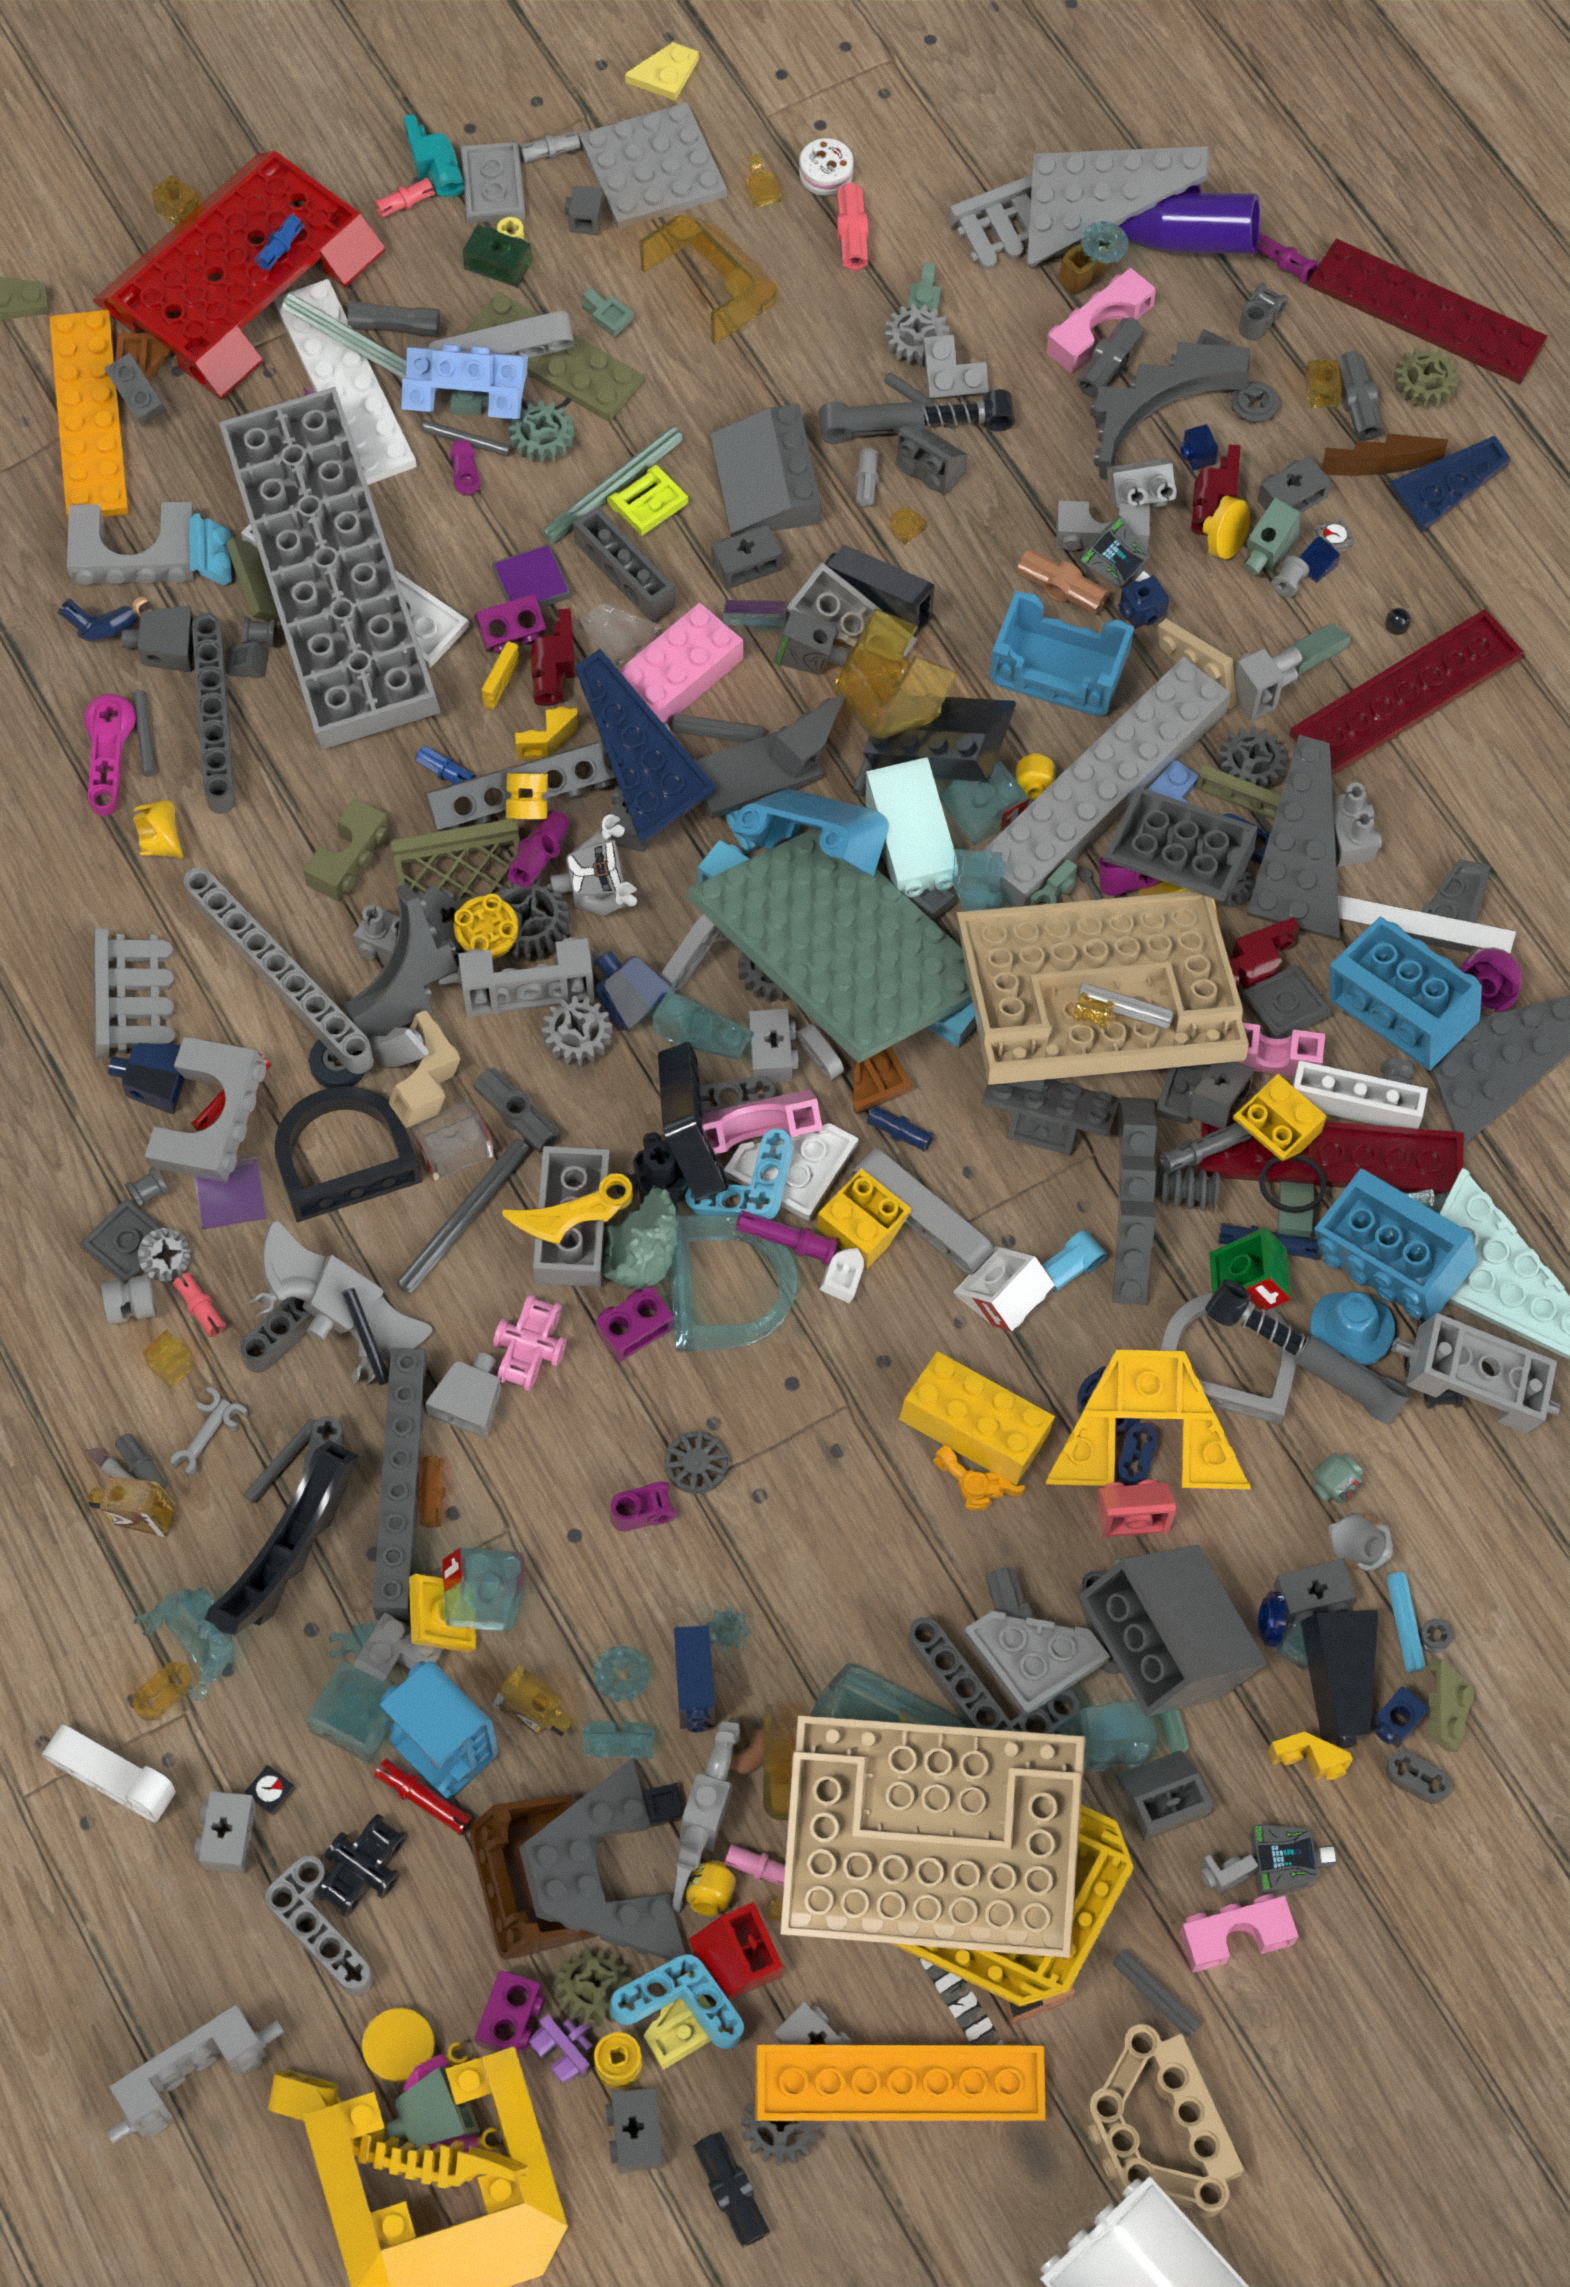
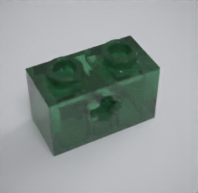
M476 225L462 250L465 270L516 288L519 287L532 263L531 243L526 242L522 238L511 237L498 232L496 229Z

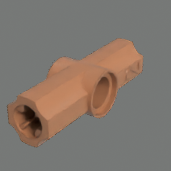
M1032 549L1024 553L1017 567V574L1042 586L1045 593L1057 602H1066L1068 600L1095 615L1101 612L1109 597L1110 590L1083 577L1081 571L1074 564L1067 561H1062L1058 564Z

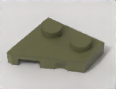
M1430 1659L1429 1670L1436 1671V1692H1429V1737L1445 1751L1458 1752L1461 1739L1465 1735V1724L1469 1709L1474 1701L1475 1687L1443 1660Z

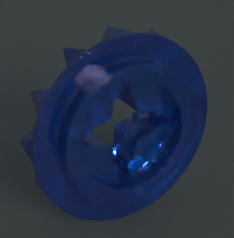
M1270 1591L1262 1600L1258 1615L1259 1636L1267 1647H1276L1283 1640V1633L1286 1631V1600L1284 1595L1276 1591Z

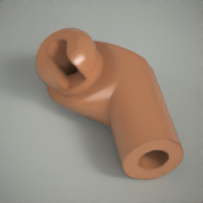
M753 1729L751 1731L749 1747L738 1754H732L729 1770L733 1773L747 1774L760 1767L765 1760L769 1732L762 1729Z

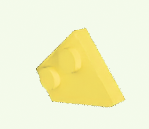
M671 43L629 70L625 74V83L676 101L699 60V51Z
M688 1972V1973L685 1974V1975H688L690 1978H692V1975H691L690 1972ZM700 1995L697 1998V2002L701 2007L705 2009L711 2008L704 1995ZM682 1998L663 2007L659 2018L652 2022L643 2035L645 2042L662 2070L711 2042ZM721 2024V2028H720V2032H721V2033L725 2032L724 2027L722 2026V2024Z

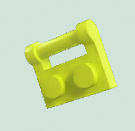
M653 465L647 470L646 475L620 493L615 492L607 497V502L613 511L619 513L643 536L687 505L688 496L660 467ZM651 485H657L631 504L627 503Z

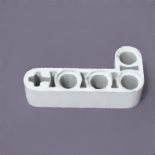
M62 1724L42 1753V1756L51 1764L154 1823H157L176 1793L171 1781L158 1771L148 1766H144L141 1769Z

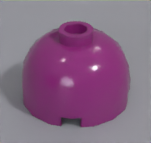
M1496 947L1479 949L1471 953L1459 968L1463 973L1473 975L1482 985L1480 1009L1482 1011L1485 1009L1484 1006L1495 1009L1494 1012H1502L1509 1009L1520 994L1523 983L1520 964L1513 955L1503 949Z

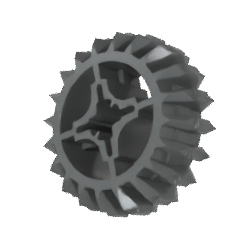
M540 879L525 888L512 882L510 889L501 885L500 895H496L513 908L518 919L519 929L514 946L504 956L512 952L513 958L517 960L520 955H525L526 960L529 962L532 955L535 954L542 960L544 957L543 951L545 950L553 954L555 942L564 940V936H567L569 933L568 924L571 922L568 903L563 901L560 891L553 892L551 883L542 887ZM537 905L546 908L553 917L546 916V912L538 910Z

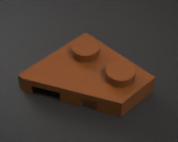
M118 333L116 360L130 352L148 381L151 382L172 351L149 333Z
M891 1046L860 1063L854 1060L853 1111L855 1115L912 1090V1084Z

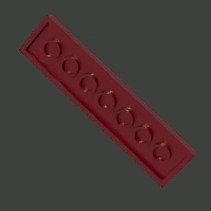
M1337 238L1309 280L1308 287L1521 385L1548 337L1544 333Z
M1483 609L1291 727L1289 735L1296 743L1299 735L1330 743L1331 776L1522 659L1524 652L1486 609Z
M1232 1119L1228 1126L1232 1125L1233 1123H1236V1121ZM1325 1121L1322 1132L1299 1155L1313 1160L1321 1168L1325 1175L1326 1187L1346 1188L1362 1168L1403 1193L1448 1196L1463 1168L1464 1132ZM1201 1122L1200 1138L1220 1128ZM1252 1136L1249 1140L1235 1144L1202 1159V1162L1199 1163L1198 1174L1201 1169L1206 1170L1207 1177H1212L1214 1172H1219L1220 1178L1259 1181L1265 1164L1276 1156ZM1295 1160L1278 1162L1265 1175V1182L1281 1183L1282 1181L1321 1186L1317 1173L1307 1164Z

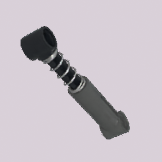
M1004 389L987 392L982 400H975L973 404H965L961 401L959 405H951L948 402L945 406H938L934 403L932 407H925L924 404H921V401L847 407V405L841 402H829L822 405L818 411L821 437L823 441L829 444L843 443L853 436L898 433L902 426L920 424L923 427L928 425L930 428L931 424H941L944 426L945 423H955L957 426V422H969L971 425L972 421H977L979 424L983 423L991 431L1000 432L1010 429L1016 422L1012 395Z
M1224 1279L1205 1306V1311L1213 1320L1225 1326L1239 1324L1243 1328L1249 1327L1256 1331V1336L1262 1335L1269 1339V1344L1274 1342L1283 1348V1352L1287 1350L1292 1353L1296 1365L1362 1404L1366 1411L1376 1420L1391 1424L1410 1398V1392L1399 1381L1391 1377L1379 1376L1314 1335H1310V1337L1305 1339L1304 1333L1297 1334L1291 1330L1290 1325L1284 1326L1279 1323L1277 1317L1271 1318L1266 1315L1264 1309H1256L1255 1304H1252L1250 1301L1251 1295L1240 1284L1228 1279Z

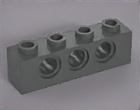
M598 506L573 522L575 544L651 623L675 607V586Z

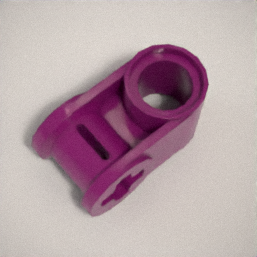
M1103 856L1098 860L1100 891L1104 894L1119 895L1128 891L1150 888L1160 881L1145 875L1147 878L1145 880L1141 873L1103 861Z
M654 1482L644 1487L617 1493L610 1503V1522L612 1526L619 1531L625 1532L650 1525H660L674 1520L677 1517V1511L672 1508L668 1496L670 1487L668 1482ZM621 1507H629L634 1513L630 1516H621L617 1513V1510Z

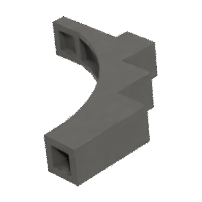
M1178 342L1177 354H1171L1170 366L1139 364L1137 376L1131 377L1130 388L1099 386L1097 398H1092L1090 415L1095 416L1096 428H1099L1098 441L1102 442L1101 448L1095 449L1094 466H1099L1100 479H1108L1107 467L1114 466L1115 456L1124 440L1137 425L1153 412L1173 401L1196 393L1225 389L1247 390L1250 370V348Z
M1120 1097L1118 1118L1119 1201L1113 1303L1146 1305L1150 1257L1155 1227L1153 1201L1156 1179L1154 1154L1157 1122L1153 1099Z

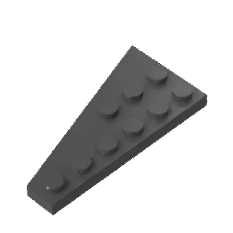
M1299 735L1247 916L1272 923H1279L1294 917L1300 927L1299 930L1339 941L1340 929L1330 743Z

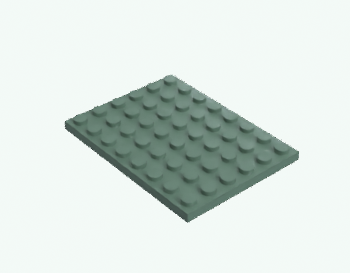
M811 829L688 888L686 898L705 914L722 933L858 1063L972 1003L962 948L908 897L900 892L879 870L876 869L874 877L855 871V867L843 860L825 854L819 844L822 832L820 830Z

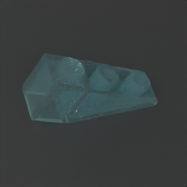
M955 849L952 882L964 912L999 909L1001 907L1000 878L1003 877L1005 871V863L1002 859L1003 852Z
M670 990L653 1014L655 1034L677 1045L689 1041L694 1050L739 1060L754 1035L753 1031Z

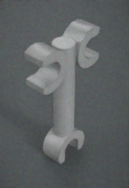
M208 1387L206 1389L207 1395L214 1399L211 1405H203L201 1402L196 1403L198 1411L203 1415L209 1416V1418L187 1449L178 1451L171 1457L170 1463L175 1469L183 1460L190 1462L185 1470L188 1477L196 1473L198 1467L196 1458L222 1421H224L228 1430L237 1432L239 1429L238 1425L230 1420L231 1417L235 1414H240L245 1418L248 1417V1411L243 1405L230 1404L228 1401L221 1399L218 1391L214 1388Z

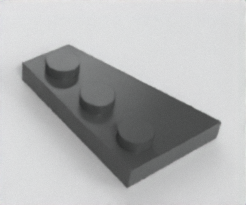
M1459 859L1439 886V891L1429 904L1425 905L1421 912L1476 923L1490 875L1491 865ZM1406 932L1412 938L1419 939L1426 944L1465 952L1469 951L1470 945Z

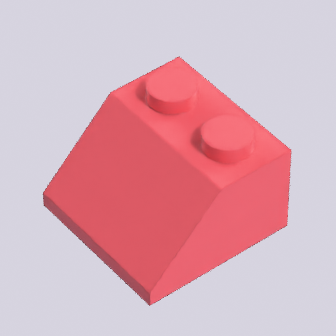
M1144 1480L1139 1482L1138 1485L1125 1486L1124 1483L1114 1482L1105 1485L1104 1488H1099L1097 1505L1102 1538L1170 1532L1176 1512V1505L1168 1483H1158L1157 1480Z

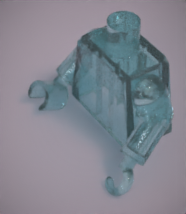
M203 1587L195 1592L191 1589H176L155 1606V1610L141 1614L134 1620L135 1624L143 1620L147 1622L148 1628L142 1633V1635H147L160 1629L162 1619H166L165 1624L202 1669L199 1673L201 1679L198 1681L201 1688L200 1694L196 1696L193 1687L188 1689L190 1697L197 1701L202 1700L206 1696L207 1684L214 1683L232 1659L234 1653L232 1634L220 1632L215 1628L214 1624L205 1620L207 1611L215 1603V1600Z

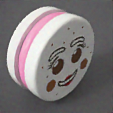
M829 138L818 139L806 145L800 154L799 176L802 184L809 191L823 196L837 194V188L844 186L845 183H851L853 177V156L850 149L842 142Z

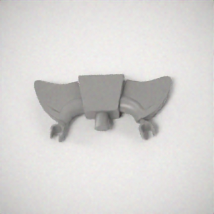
M275 1221L270 1224L262 1252L263 1276L270 1293H260L248 1301V1305L255 1301L261 1303L262 1311L254 1315L259 1317L271 1311L275 1301L280 1303L289 1297H295L304 1300L303 1308L315 1316L307 1329V1333L313 1338L324 1341L331 1329L341 1334L350 1331L358 1341V1357L361 1358V1364L351 1375L353 1383L359 1380L360 1372H364L367 1376V1386L375 1378V1374L342 1295L344 1290L352 1287L355 1288L383 1360L391 1358V1348L414 1349L432 1333V1327L429 1324L397 1312L381 1296L384 1292L383 1289L333 1255L325 1258L308 1251L294 1239L280 1222Z
M732 1717L728 1722L721 1721L720 1731L715 1736V1743L704 1775L697 1773L681 1821L680 1842L682 1844L680 1846L679 1859L675 1863L678 1867L672 1904L673 1911L680 1913L691 1872L695 1871L698 1867L703 1849L714 1852L733 1792L731 1783L726 1782L731 1763L733 1744H737L739 1739L740 1719Z

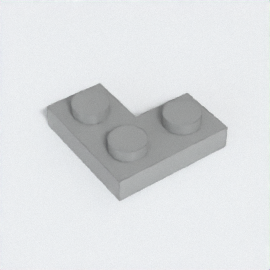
M954 335L923 338L929 399L989 392L986 362L956 365Z
M384 1612L354 1662L353 1667L383 1684L396 1661L411 1669L422 1660L425 1663L431 1660L436 1662L443 1649L411 1644V1628Z

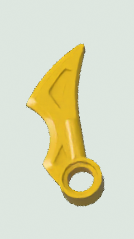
M617 1173L610 1174L600 1182L599 1191L546 1208L529 1210L504 1209L502 1215L525 1233L547 1242L560 1244L565 1233L576 1224L590 1220L608 1222L618 1210L626 1208L632 1202V1185L626 1176ZM612 1185H621L626 1190L623 1197L619 1199H611L606 1193Z

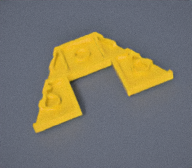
M1115 1350L1045 1480V1484L1105 1486L1109 1483H1114L1115 1418L1182 1419L1181 1487L1250 1489V1484L1235 1457V1453L1225 1436L1215 1412L1211 1408L1185 1351Z

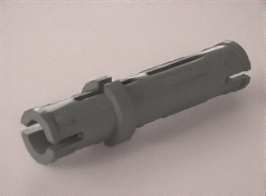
M1236 1122L1199 1139H1188L1178 1148L1161 1153L1159 1155V1158H1161L1159 1163L1163 1171L1170 1174L1181 1167L1197 1165L1207 1156L1249 1140L1252 1136Z

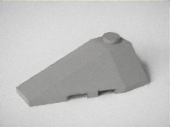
M823 562L811 574L785 608L789 613L793 609L835 628L837 632L834 639L897 664L901 663L918 640Z

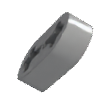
M808 1024L796 1032L800 1046L828 1081L844 1072L839 1057L813 1024Z

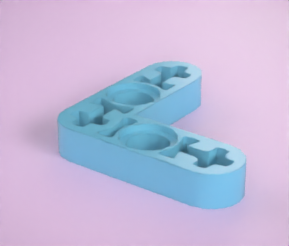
M779 1128L772 1129L763 1136L750 1186L728 1184V1190L707 1197L708 1199H702L700 1204H697L689 1188L685 1194V1201L691 1211L698 1216L737 1219L740 1211L745 1210L769 1220L774 1218L780 1208L794 1151V1144L786 1131ZM781 1140L783 1142V1145H778L775 1153V1151L772 1148V1145H777L778 1142ZM770 1168L778 1169V1175L775 1179L771 1181L762 1180L766 1170ZM732 1195L740 1196L737 1206L733 1208L724 1207L728 1197ZM764 1199H767L769 1204H764L762 1209H759L756 1204H763Z
M682 1955L619 1988L612 1996L610 2003L611 2017L622 2025L633 2024L682 1998L709 2039L717 2047L722 2049L734 2048L739 2044L743 2034L744 2024L741 2017L703 1963L693 1955ZM683 1968L686 1972L693 1971L692 1978L688 1975L679 1977L681 1969ZM677 1979L676 1985L674 1986L673 1980ZM654 1982L660 1983L666 1988L667 1993L660 1997L653 1996L648 1992L647 1986ZM700 1995H710L715 1999L716 2006L705 2009L698 2004L697 1998ZM621 2001H624L625 2004L634 2002L632 2011L627 2007L621 2009ZM722 2012L721 2018L719 2020L717 2016ZM721 2023L726 2029L731 2027L733 2028L732 2035H730L727 2031L723 2033L720 2032Z

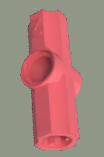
M845 183L844 186L837 188V206L839 214H837L838 241H841L843 267H847L850 271H858L868 265L867 213H864L862 187L857 186L855 183Z

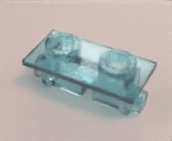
M591 1721V1724H584L583 1756L599 1758H653L654 1726H647V1722H623L622 1732H616V1722Z

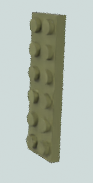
M498 291L464 330V334L540 315ZM574 334V345L572 347L528 358V376L566 398L569 397L573 402L608 422L612 421L644 382V374Z

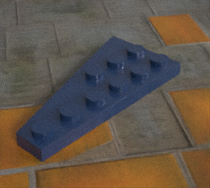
M599 649L576 665L575 670L642 847L716 793L717 787L604 652Z

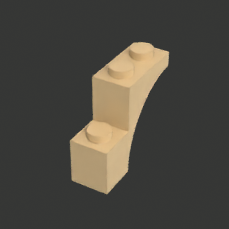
M426 1010L415 1014L411 1028L423 1037V1045L430 1052L425 1057L418 1059V1068L412 1075L395 1085L389 1101V1105L405 1128L439 1115L445 1099L444 1091L439 1083L454 1077L460 1061L455 1046L450 1045L443 1035L438 1022L433 1020Z

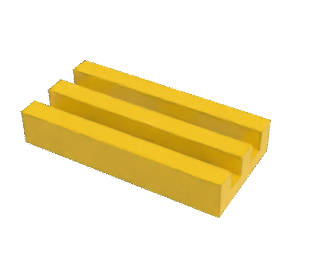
M509 641L505 644L481 689L484 707L492 710L495 709L519 663L517 644Z

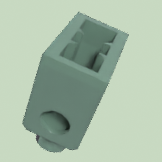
M1277 498L1273 499L1249 536L1248 558L1243 563V567L1247 572L1252 575H1258L1263 567L1272 571L1277 567L1299 538L1300 511Z

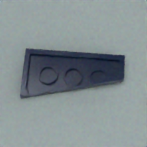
M1494 435L1392 480L1390 489L1419 532L1422 533L1509 464L1510 456Z

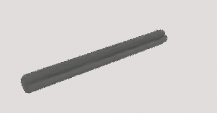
M517 1138L510 1144L397 1279L398 1286L403 1291L410 1294L415 1290L530 1151L529 1145L526 1142Z

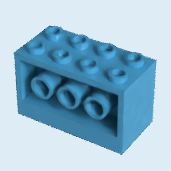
M1381 916L1329 965L1330 1002L1429 1071L1480 1021L1482 985L1473 975L1465 974L1456 968L1448 958L1438 956L1423 941L1414 939L1406 934L1398 924L1389 922Z
M1362 1168L1314 1228L1322 1260L1332 1269L1338 1270V1268L1346 1271L1354 1282L1361 1286L1369 1285L1376 1290V1293L1383 1300L1389 1303L1397 1302L1403 1306L1407 1314L1418 1320L1420 1318L1428 1320L1434 1314L1439 1313L1477 1264L1472 1233Z

